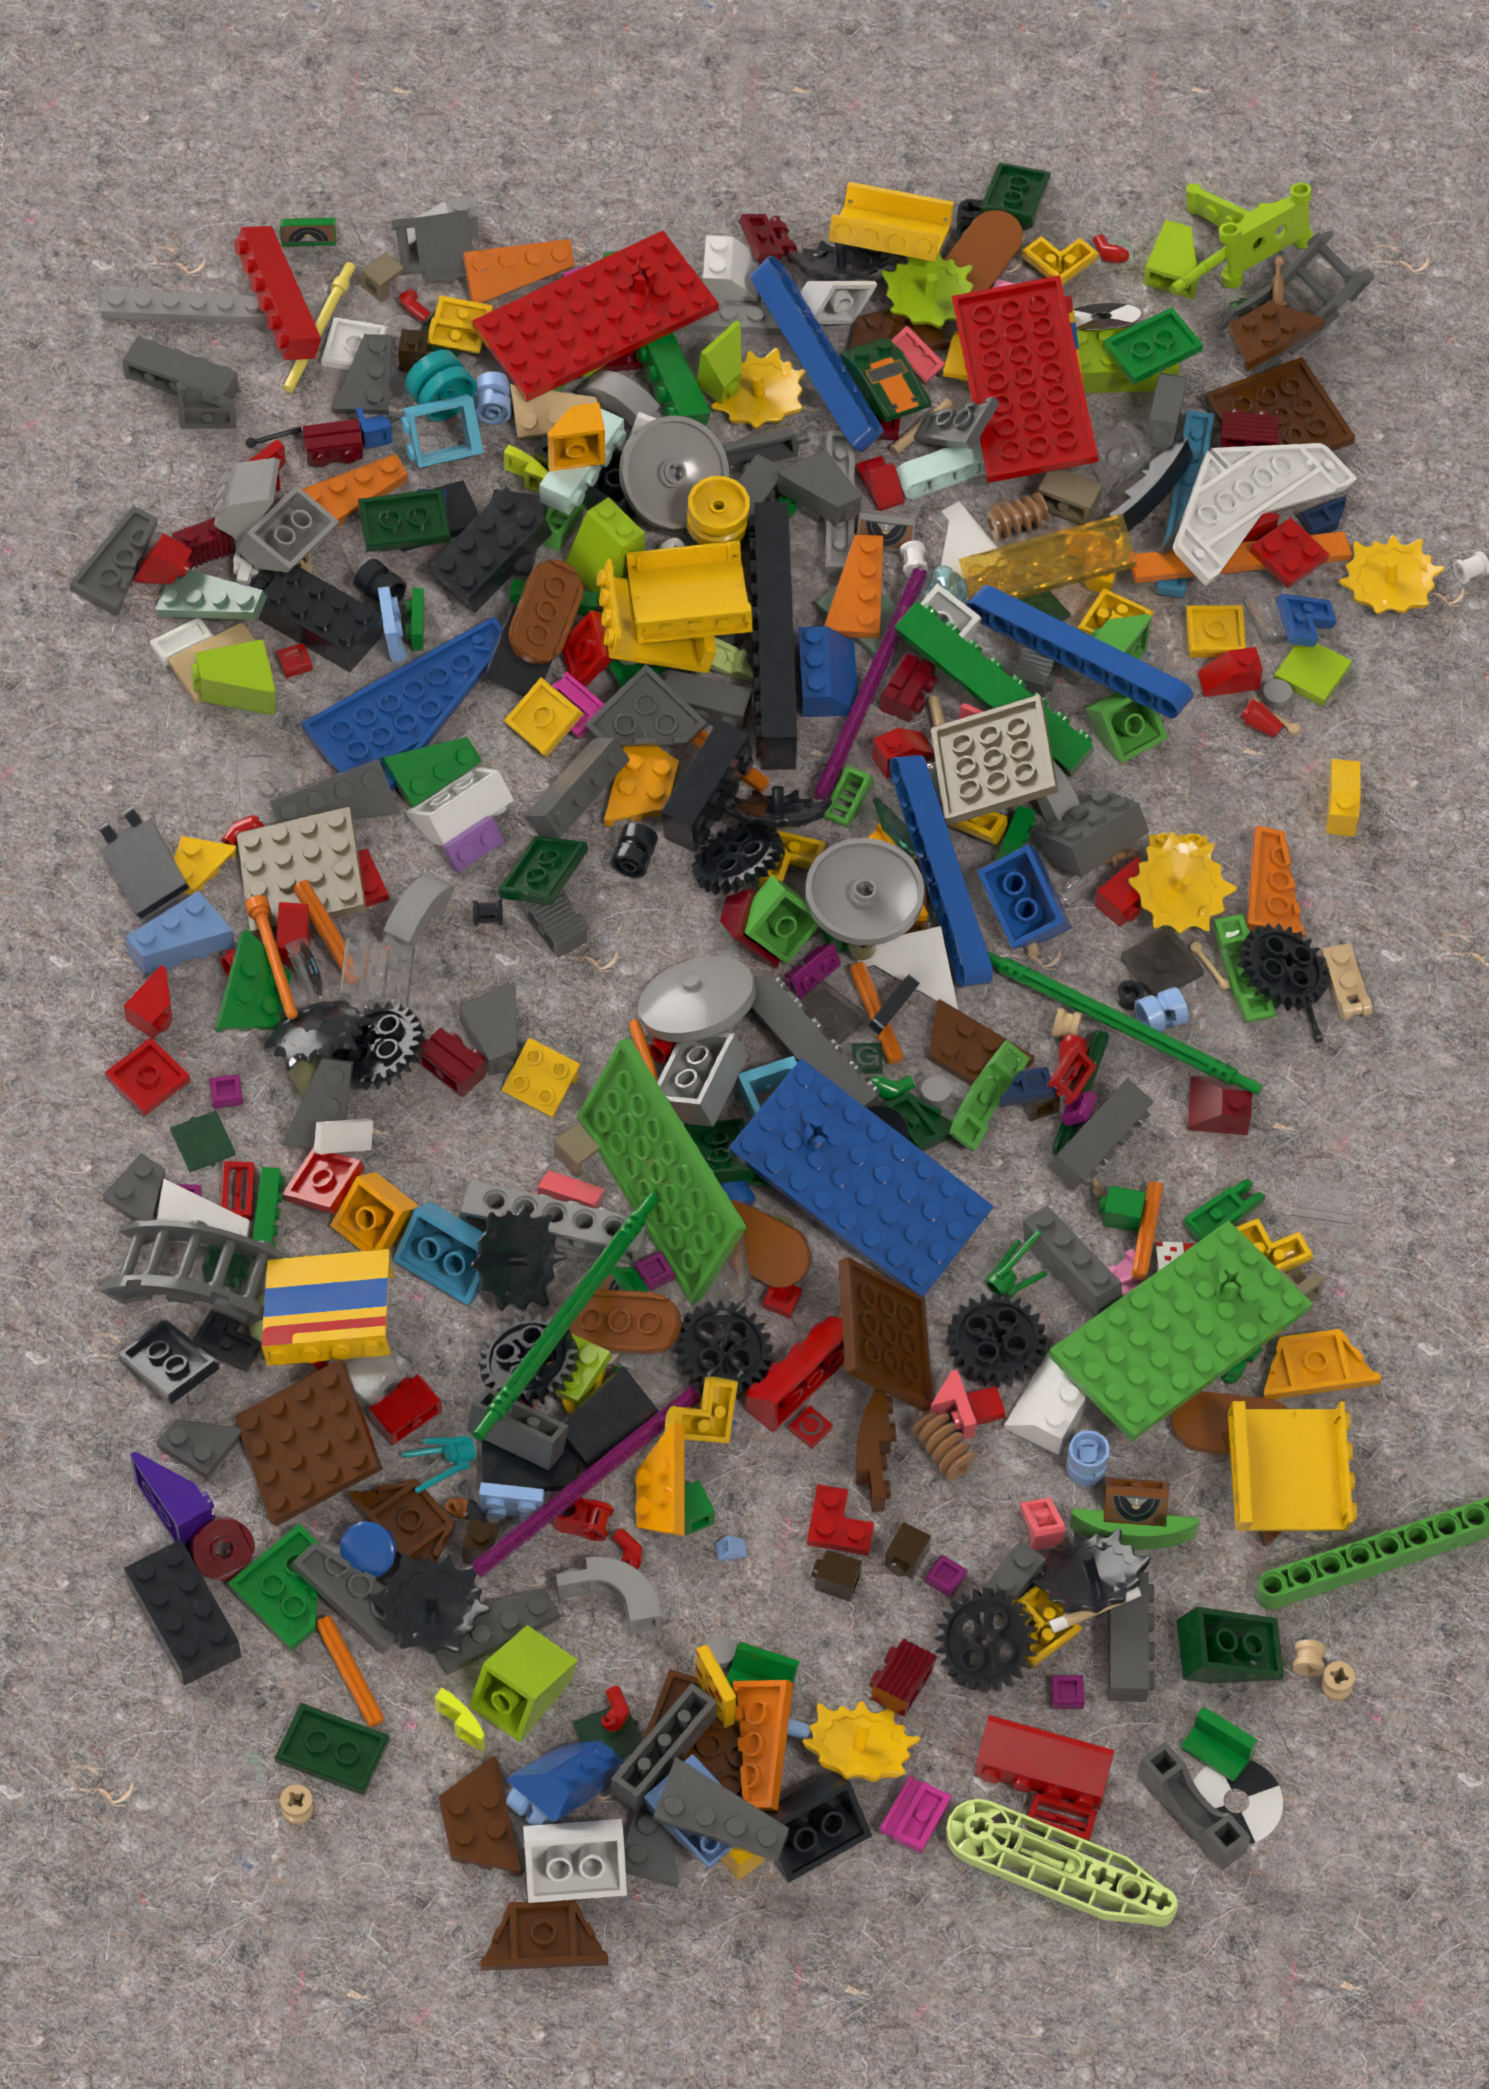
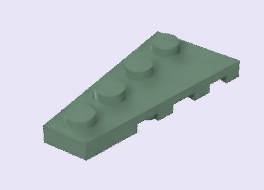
M188 570L184 577L178 575L173 584L165 585L155 611L159 617L258 620L267 596L261 589Z

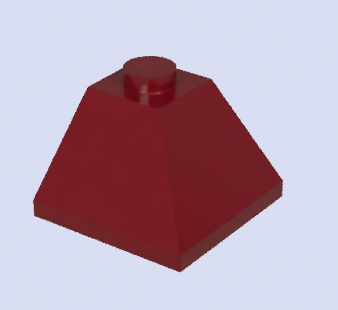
M749 888L748 890L727 896L720 918L722 925L734 939L773 968L779 967L780 958L745 933L752 900L757 892Z
M1191 1076L1188 1130L1248 1136L1252 1112V1093L1235 1084L1230 1086L1213 1077Z

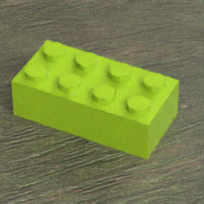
M1128 328L1076 329L1085 393L1156 391L1160 372L1133 385L1102 348L1103 340ZM1179 363L1161 372L1179 375Z

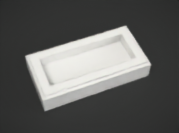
M195 618L151 640L150 647L165 667L168 665V658L213 637V635L201 618Z
M363 1118L316 1122L314 1152L328 1154L371 1150L373 1120Z

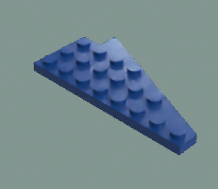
M494 616L301 722L302 730L337 774L379 758L392 791L396 784L380 758L427 747L485 674L502 630L501 624Z

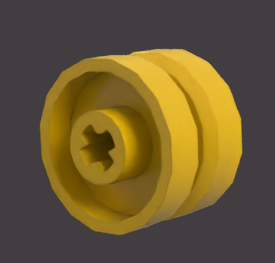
M711 476L700 480L693 486L688 496L687 529L690 536L699 545L741 541L748 530L750 497L745 487L737 480L726 476Z

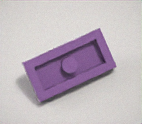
M487 815L441 847L453 871L459 873L505 841L494 818Z

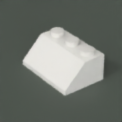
M473 767L405 813L432 844L442 846L487 815L497 816L507 809L506 805L514 801L498 770Z
M1046 1353L1041 1365L1036 1370L1006 1421L1004 1428L1060 1455L1091 1400Z
M621 1819L523 1826L528 1903L627 1895L624 1836Z

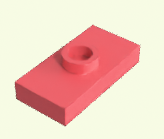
M908 326L891 340L903 351L916 376L924 385L945 367V363Z

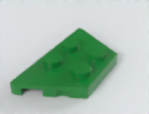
M247 929L240 933L214 1030L216 1032H224L227 1029L251 1031L255 1028L274 1030L275 1025L281 1019L283 1004L265 947ZM283 966L288 983L290 984L292 974Z

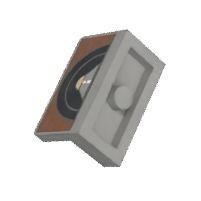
M861 508L857 535L883 536V549L900 551V547L904 543L914 539L917 515Z

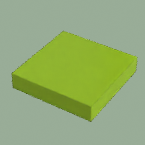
M1316 643L1314 647L1295 645L1274 674V679L1286 681L1291 686L1292 691L1324 706L1351 668L1352 660L1319 643Z

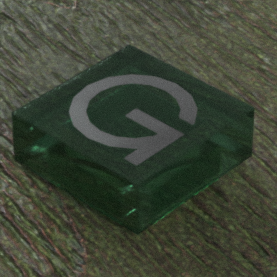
M852 1043V1060L861 1070V1074H883L882 1043Z

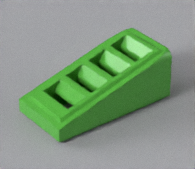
M581 503L579 507L575 506L570 515L551 507L546 513L545 518L552 531V535L542 546L558 552L565 544L584 512L585 505Z
M846 765L829 799L832 800V804L825 812L823 818L849 828L875 783L873 776ZM850 782L861 785L860 789L850 786ZM845 790L856 794V797L852 798L845 795ZM841 799L848 803H851L852 805L849 808L842 804H839L838 802ZM834 808L847 813L846 817L844 818L832 813Z

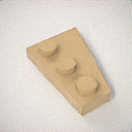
M510 384L519 440L548 436L547 432L571 406L584 403H598L596 397L558 391H549L526 402L515 385Z

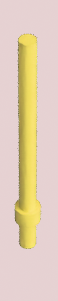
M346 262L340 275L335 277L330 287L332 291L315 322L320 336L340 297L346 294L350 286L349 280L355 270V265L351 262ZM309 359L296 360L283 386L286 392L292 393Z

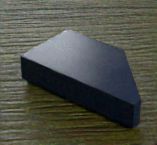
M1344 495L1300 513L1299 520L1309 535L1330 533L1337 530L1347 498Z
M1048 1067L1018 1072L1005 1094H1002L1000 1097V1107L1054 1098V1087L1050 1088L1048 1086V1082L1051 1079Z

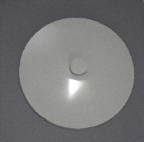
M665 416L642 425L627 441L619 466L622 491L631 508L648 523L670 530L687 528L688 496L694 485L700 480L711 476L729 477L727 456L718 438L705 425L684 416Z
M854 838L830 846L815 859L807 875L805 898L808 910L814 921L832 937L855 945H878L900 937L916 922L923 906L924 883L915 862L898 847L877 839Z
M723 956L694 958L674 965L655 977L646 986L639 998L638 1013L646 1031L658 1039L669 1042L697 1041L721 1033L736 1024L753 1005L756 996V986L750 970L740 961Z

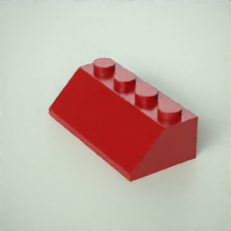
M829 1316L823 1323H816L802 1343H795L789 1350L787 1357L781 1363L776 1362L767 1372V1377L760 1383L755 1382L746 1392L745 1411L772 1433L844 1365L842 1318Z
M988 1715L977 1758L975 1775L980 1776L982 1780L989 1783L1001 1782L1011 1785L1020 1792L1033 1791L1089 1809L1100 1810L1110 1776L1114 1750Z

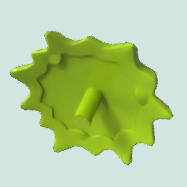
M939 252L935 262L908 257L907 265L898 263L894 272L882 270L881 275L888 284L886 296L894 303L890 312L908 318L913 325L928 324L939 329L946 321H956L951 296L971 292L973 284L968 282L966 277L972 270V266L957 267L953 259L945 261L941 258Z

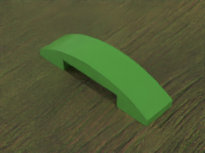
M1243 914L1214 919L1215 933L1227 979L1245 1021L1249 1023L1276 1017L1272 1000L1266 1004L1264 1003L1265 995L1255 996L1256 987L1246 986L1250 979L1241 977L1245 969L1237 966L1241 960L1237 957L1238 952L1241 950L1239 946L1249 934Z
M1008 1040L1005 1041L973 1083L954 1118L949 1134L970 1151H975L989 1128L986 1124L997 1108L1002 1094H1005L1017 1073L1023 1071L1030 1058Z
M1072 1508L1070 1528L1088 1539H1091L1096 1533L1104 1538L1110 1537L1116 1529L1120 1528L1122 1531V1545H1132L1134 1550H1150L1175 1546L1195 1538L1199 1518L1167 1515L1165 1527L1103 1522L1104 1511Z

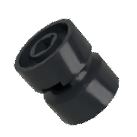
M370 559L365 562L357 571L353 580V587L364 596H369L370 600L379 608H381L378 588L389 586L391 597H397L398 603L403 598L407 589V583L394 572H390L377 559Z
M625 824L621 830L618 845L615 847L611 858L613 869L626 877H644L649 868L651 856L654 854L658 843L656 832L644 824Z

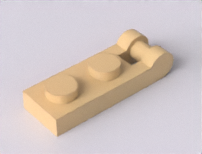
M1351 943L1322 948L1321 957L1326 958L1324 966L1329 968L1327 976L1330 978L1329 982L1341 1019H1352L1353 1015L1361 1014L1362 1017L1372 1015V1004L1367 996ZM1354 1000L1357 1001V1003L1350 1004L1349 1002Z

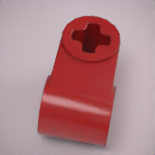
M580 1498V1500L577 1499V1502L574 1501L575 1504L569 1506L568 1509L566 1508V1511L573 1514L572 1516L564 1517L558 1515L557 1518L555 1517V1520L552 1519L553 1527L561 1533L572 1534L597 1542L605 1541L608 1536L606 1531L608 1519L612 1517L614 1508L603 1501Z

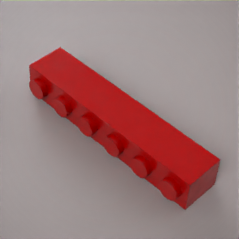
M241 227L239 236L234 242L235 253L240 256L243 271L249 277L251 290L256 293L259 300V308L265 314L268 329L272 330L277 349H280L284 360L315 359L321 336L273 227Z

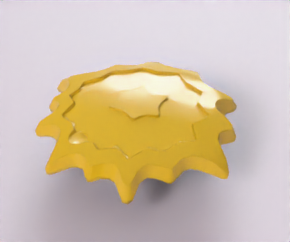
M775 348L764 358H758L752 351H749L746 361L741 362V388L733 398L729 397L722 404L716 402L711 405L713 410L729 415V420L733 424H749L754 429H759L764 423L779 424L786 416L796 414L803 409V406L798 401L803 391L799 382L807 372L805 369L794 370L791 361H781L778 348Z
M1392 535L1386 545L1374 541L1372 546L1365 547L1355 541L1353 543L1354 559L1346 564L1349 576L1340 579L1339 583L1354 593L1353 600L1357 604L1373 608L1377 615L1387 610L1405 614L1410 609L1429 606L1427 594L1435 587L1433 578L1441 574L1445 568L1444 566L1432 565L1431 555L1423 554L1422 539H1417L1408 545H1402L1397 537Z
M1171 831L1162 848L1158 849L1147 846L1148 861L1139 863V875L1129 878L1128 882L1138 891L1141 898V907L1152 913L1153 927L1155 929L1168 925L1174 928L1178 934L1183 933L1192 926L1203 931H1209L1210 917L1225 911L1223 898L1237 891V887L1222 878V866L1211 859V854L1215 847L1214 843L1211 842L1203 847L1195 845L1193 840L1183 843L1178 839L1175 832Z
M861 1701L853 1711L848 1710L842 1705L838 1710L831 1711L821 1703H818V1721L809 1726L813 1738L803 1739L802 1743L808 1750L819 1757L822 1767L839 1773L844 1779L862 1778L871 1782H877L882 1778H898L904 1775L906 1771L902 1765L910 1758L907 1750L914 1747L921 1738L919 1736H907L905 1734V1725H897L894 1722V1711L886 1709L879 1713H872L867 1709L865 1703Z

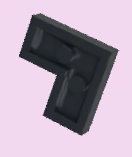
M212 1308L192 1340L213 1358L246 1372L262 1347L261 1341L237 1331L242 1322L212 1311Z

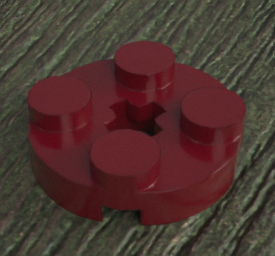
M226 1516L209 1519L190 1538L191 1558L198 1570L205 1576L217 1579L218 1581L232 1580L250 1565L252 1553L254 1554L255 1542L250 1530L232 1517ZM221 1541L224 1544L230 1543V1547L226 1549L227 1555L224 1557L220 1553H215V1549L218 1547L217 1544Z

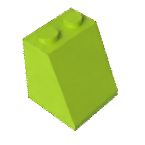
M608 497L586 512L566 563L570 564L577 571L580 582L589 591L600 593V586H597L598 571L604 568L607 558L612 560L614 577L629 579L626 553L645 551V532Z
M263 639L195 652V663L191 664V681L194 692H200L202 702L268 715L276 714V689Z
M526 1625L483 1663L469 1707L512 1738L521 1742L571 1682L578 1659Z

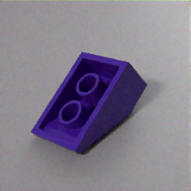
M136 1451L131 1453L130 1458L135 1483L174 1542L182 1540L187 1551L191 1549L190 1538L192 1534L204 1522L215 1518L211 1510L214 1508L213 1501L206 1491L201 1493L195 1483Z

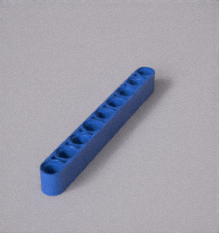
M768 256L750 275V279L847 440L855 449L864 452L883 433V428L783 264L775 257Z
M983 585L966 603L967 607L981 617L980 624L1168 718H1176L1193 699L1192 689L1183 681L992 586Z
M922 755L894 757L890 762L891 778L938 925L942 929L944 944L956 981L961 987L989 984L993 976L991 961L925 758Z

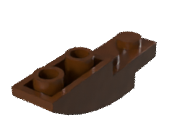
M877 1388L867 1404L860 1424L855 1466L856 1485L869 1484L872 1512L884 1511L885 1499H891L889 1480L884 1481L883 1471H887L886 1454H890L891 1442H896L897 1440L895 1423H889V1414H893L892 1396H886L885 1392Z

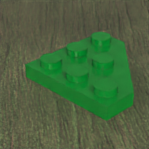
M300 1523L228 1582V1588L291 1652L316 1632L318 1592L293 1570L291 1565L314 1542L319 1545L321 1544Z

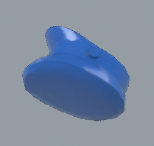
M367 1521L359 1522L347 1529L341 1538L340 1554L355 1569L362 1573L366 1571L374 1577H380L392 1567L396 1560V1541L392 1536V1532L387 1531L382 1525Z

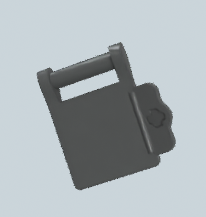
M467 211L396 219L391 222L392 230H396L400 264L403 266V272L399 276L427 272V277L431 282H444L447 284H452L458 279L467 278L463 254L464 252L473 251ZM408 228H415L420 264H411L407 236Z

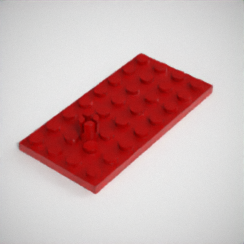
M664 230L472 320V326L520 394L528 402L718 311L719 303Z
M1060 275L951 296L972 402L979 405L983 404L986 398L994 397L1000 403L980 435V445L988 483L1099 462Z

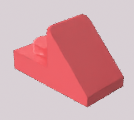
M956 1369L950 1372L932 1402L930 1413H936L938 1416L944 1413L950 1414L951 1422L955 1423L957 1426L956 1430H960L963 1434V1440L975 1437L976 1420L960 1375Z
M1051 1497L1020 1503L1021 1515L1029 1530L1030 1548L1037 1550L1061 1545L1066 1528Z

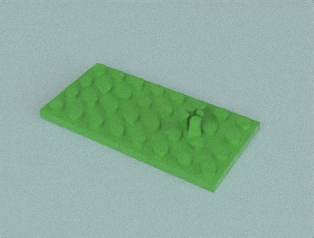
M630 1038L623 1039L616 1046L580 1109L577 1118L587 1134L599 1145L598 1153L634 1211L639 1208L650 1192L655 1193L659 1197V1201L646 1218L647 1233L658 1252H662L675 1273V1280L689 1303L695 1304L703 1299L747 1227L715 1177L713 1170L700 1153L698 1146L692 1140L683 1122L671 1106L669 1099L658 1085L654 1075L645 1064L640 1052L636 1049Z
M1228 1220L1049 1350L1048 1357L1133 1442L1308 1313L1313 1303Z

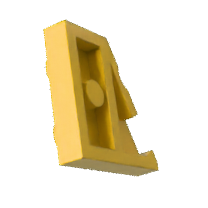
M181 836L174 859L190 886L183 893L193 895L197 891H201L205 887V883L213 879L220 872V866L228 858L233 859L236 856V846Z

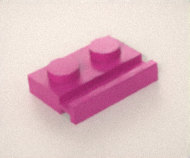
M565 672L563 674L564 677L560 681H556L552 687L584 713L570 730L572 734L580 739L588 731L585 724L605 704L568 672Z
M909 1775L880 1827V1834H886L892 1837L894 1841L922 1854L949 1806L952 1796L925 1782L921 1783Z

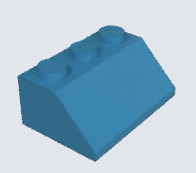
M429 1202L415 1208L392 1261L464 1304L470 1305L481 1291L479 1288L478 1272L470 1266V1263L478 1255V1240L484 1232L433 1202Z

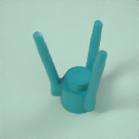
M466 1435L425 1438L423 1440L424 1444L445 1446L402 1453L403 1458L444 1453L447 1462L455 1464V1466L416 1487V1493L430 1488L458 1471L469 1469V1461H474L476 1457L474 1442L469 1436L466 1437Z

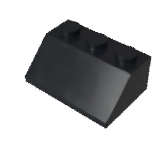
M834 1771L779 1800L778 1811H763L789 1828V1834L779 1862L774 1861L789 1883L872 1836L851 1782Z

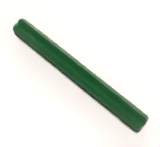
M1095 1030L1086 1055L1097 1067L1080 1093L1091 1091L1109 1041V1034L1106 1031ZM1082 1064V1066H1081L1079 1075L1081 1074V1072L1083 1071V1069H1084V1067H1085L1084 1064ZM1061 1122L1052 1147V1154L1054 1156H1057L1075 1136L1079 1123L1067 1126Z

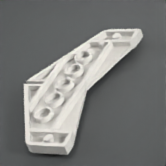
M1321 443L1211 448L1203 458L1173 544V550L1195 576L1207 586L1217 578L1262 514L1345 491L1355 483L1357 477L1327 446Z

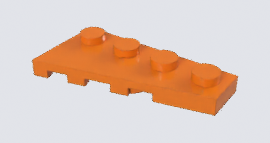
M570 239L469 251L463 254L470 299L472 302L484 303L491 299L494 300L504 296L506 293L516 289L519 290L529 284L544 280L575 266Z
M393 454L302 490L340 521L336 526L338 527L345 522L347 516L355 511L360 512L358 499L384 496L408 481V473L397 454Z

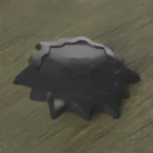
M822 240L819 242L817 249L803 248L802 255L788 254L791 260L807 276L836 281L855 280L877 273L879 269L889 265L892 261V257L882 258L881 251L872 252V249L836 242L834 247Z
M773 786L771 796H766L757 790H752L750 799L734 797L735 804H731V807L723 806V809L729 816L746 823L776 828H790L807 825L823 818L825 812L831 806L832 800L815 803L812 798L800 799L798 789L784 796V787Z
M346 1000L320 1001L308 1007L297 1009L298 1015L295 1019L285 1017L275 1025V1032L265 1042L264 1048L275 1047L274 1056L284 1057L286 1069L289 1071L301 1060L311 1063L317 1056L332 1059L333 1053L338 1049L357 1051L358 1046L355 1042V1037L363 1035L361 1028L373 1025V1021L366 1016L359 1015L358 1009L350 1006V1003Z
M526 1205L520 1207L515 1215L510 1210L504 1212L501 1217L496 1216L494 1212L488 1214L485 1233L478 1240V1255L470 1263V1266L478 1272L480 1290L492 1294L500 1311H504L510 1304L523 1311L527 1309L530 1302L545 1307L550 1305L546 1286L555 1279L553 1265L568 1258L566 1254L555 1249L556 1236L548 1232L552 1215L546 1214L532 1218Z
M1120 1528L1116 1529L1107 1538L1101 1537L1096 1533L1091 1539H1085L1076 1531H1072L1067 1549L1061 1551L1050 1549L1049 1556L1053 1563L1044 1565L1043 1571L1045 1575L1032 1579L1031 1583L1039 1589L1046 1591L1050 1601L1064 1605L1063 1612L1066 1614L1080 1611L1098 1613L1111 1605L1122 1604L1126 1601V1593L1140 1585L1141 1578L1139 1575L1148 1567L1151 1557L1135 1556L1132 1545H1122V1531Z
M403 1553L400 1558L399 1571L394 1576L385 1580L386 1593L371 1598V1601L384 1612V1619L381 1622L383 1628L399 1636L400 1649L420 1646L429 1654H433L440 1649L459 1653L462 1649L463 1637L475 1630V1619L491 1611L490 1606L482 1604L480 1601L482 1589L474 1584L477 1573L474 1572L473 1567L462 1570L456 1569L449 1554L445 1555L436 1564L429 1557H425L420 1562H415L406 1553Z

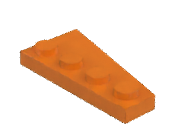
M854 536L824 625L845 637L876 639L880 637L883 536Z
M1256 825L1253 831L1246 926L1248 930L1254 931L1258 926L1264 928L1267 923L1274 929L1279 923L1283 931L1291 926L1292 934L1294 935L1301 931L1303 939L1305 931L1304 926H1301L1299 916L1301 911L1299 902H1296L1294 892L1296 886L1294 877L1291 876V860L1285 831Z
M788 1680L733 1681V1691L737 1693L738 1700L735 1715L736 1720L740 1723L741 1735L740 1738H737L738 1750L742 1752L743 1766L740 1767L742 1797L761 1811H778L794 1684Z

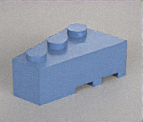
M197 891L126 936L128 955L145 975L154 973L161 965L169 969L181 965V962L196 957L203 959L207 958L210 953L235 948L232 928L200 891Z

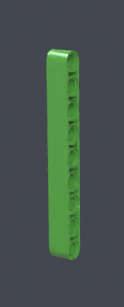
M1489 1497L1263 1573L1259 1579L1256 1601L1264 1609H1277L1488 1538ZM1468 1520H1477L1480 1525H1473ZM1439 1529H1447L1452 1534L1445 1535ZM1410 1539H1419L1423 1544H1414ZM1381 1549H1391L1394 1554H1386ZM1361 1558L1362 1560H1364L1365 1563L1358 1564L1355 1563L1352 1559ZM1323 1568H1332L1336 1571V1573H1327L1323 1570ZM1294 1578H1304L1307 1581V1583H1298L1294 1580ZM1266 1587H1273V1588H1275L1278 1592H1277V1593H1269V1592H1267V1591L1265 1590V1588H1266Z

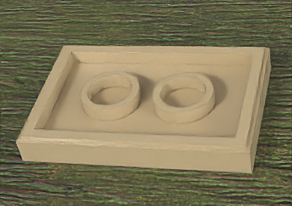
M241 622L168 658V665L197 705L202 701L200 692H194L191 681V664L195 663V652L255 641L244 623Z

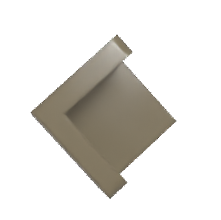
M385 252L362 269L363 288L382 303L389 298V282L403 272V266Z
M578 1123L554 1139V1155L576 1178L582 1175V1163L599 1151V1145Z
M1294 1268L1288 1273H1285L1282 1269L1280 1270L1310 1301L1321 1294L1324 1279L1316 1271L1307 1278L1298 1268Z

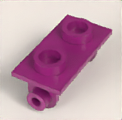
M833 942L829 945H818L813 952L803 959L804 964H806L805 966L797 964L792 970L784 974L785 978L782 981L788 989L794 987L799 1000L842 965Z

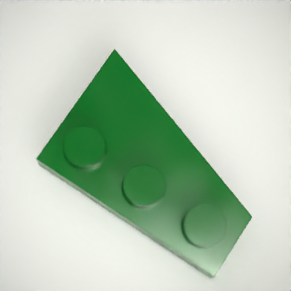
M468 737L380 758L410 808L416 806L482 762L481 757Z

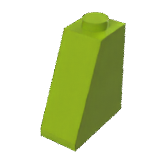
M1166 219L1145 266L1143 284L1170 292L1169 286L1176 282L1180 276H1184L1197 267L1192 227ZM1199 279L1177 295L1195 300Z

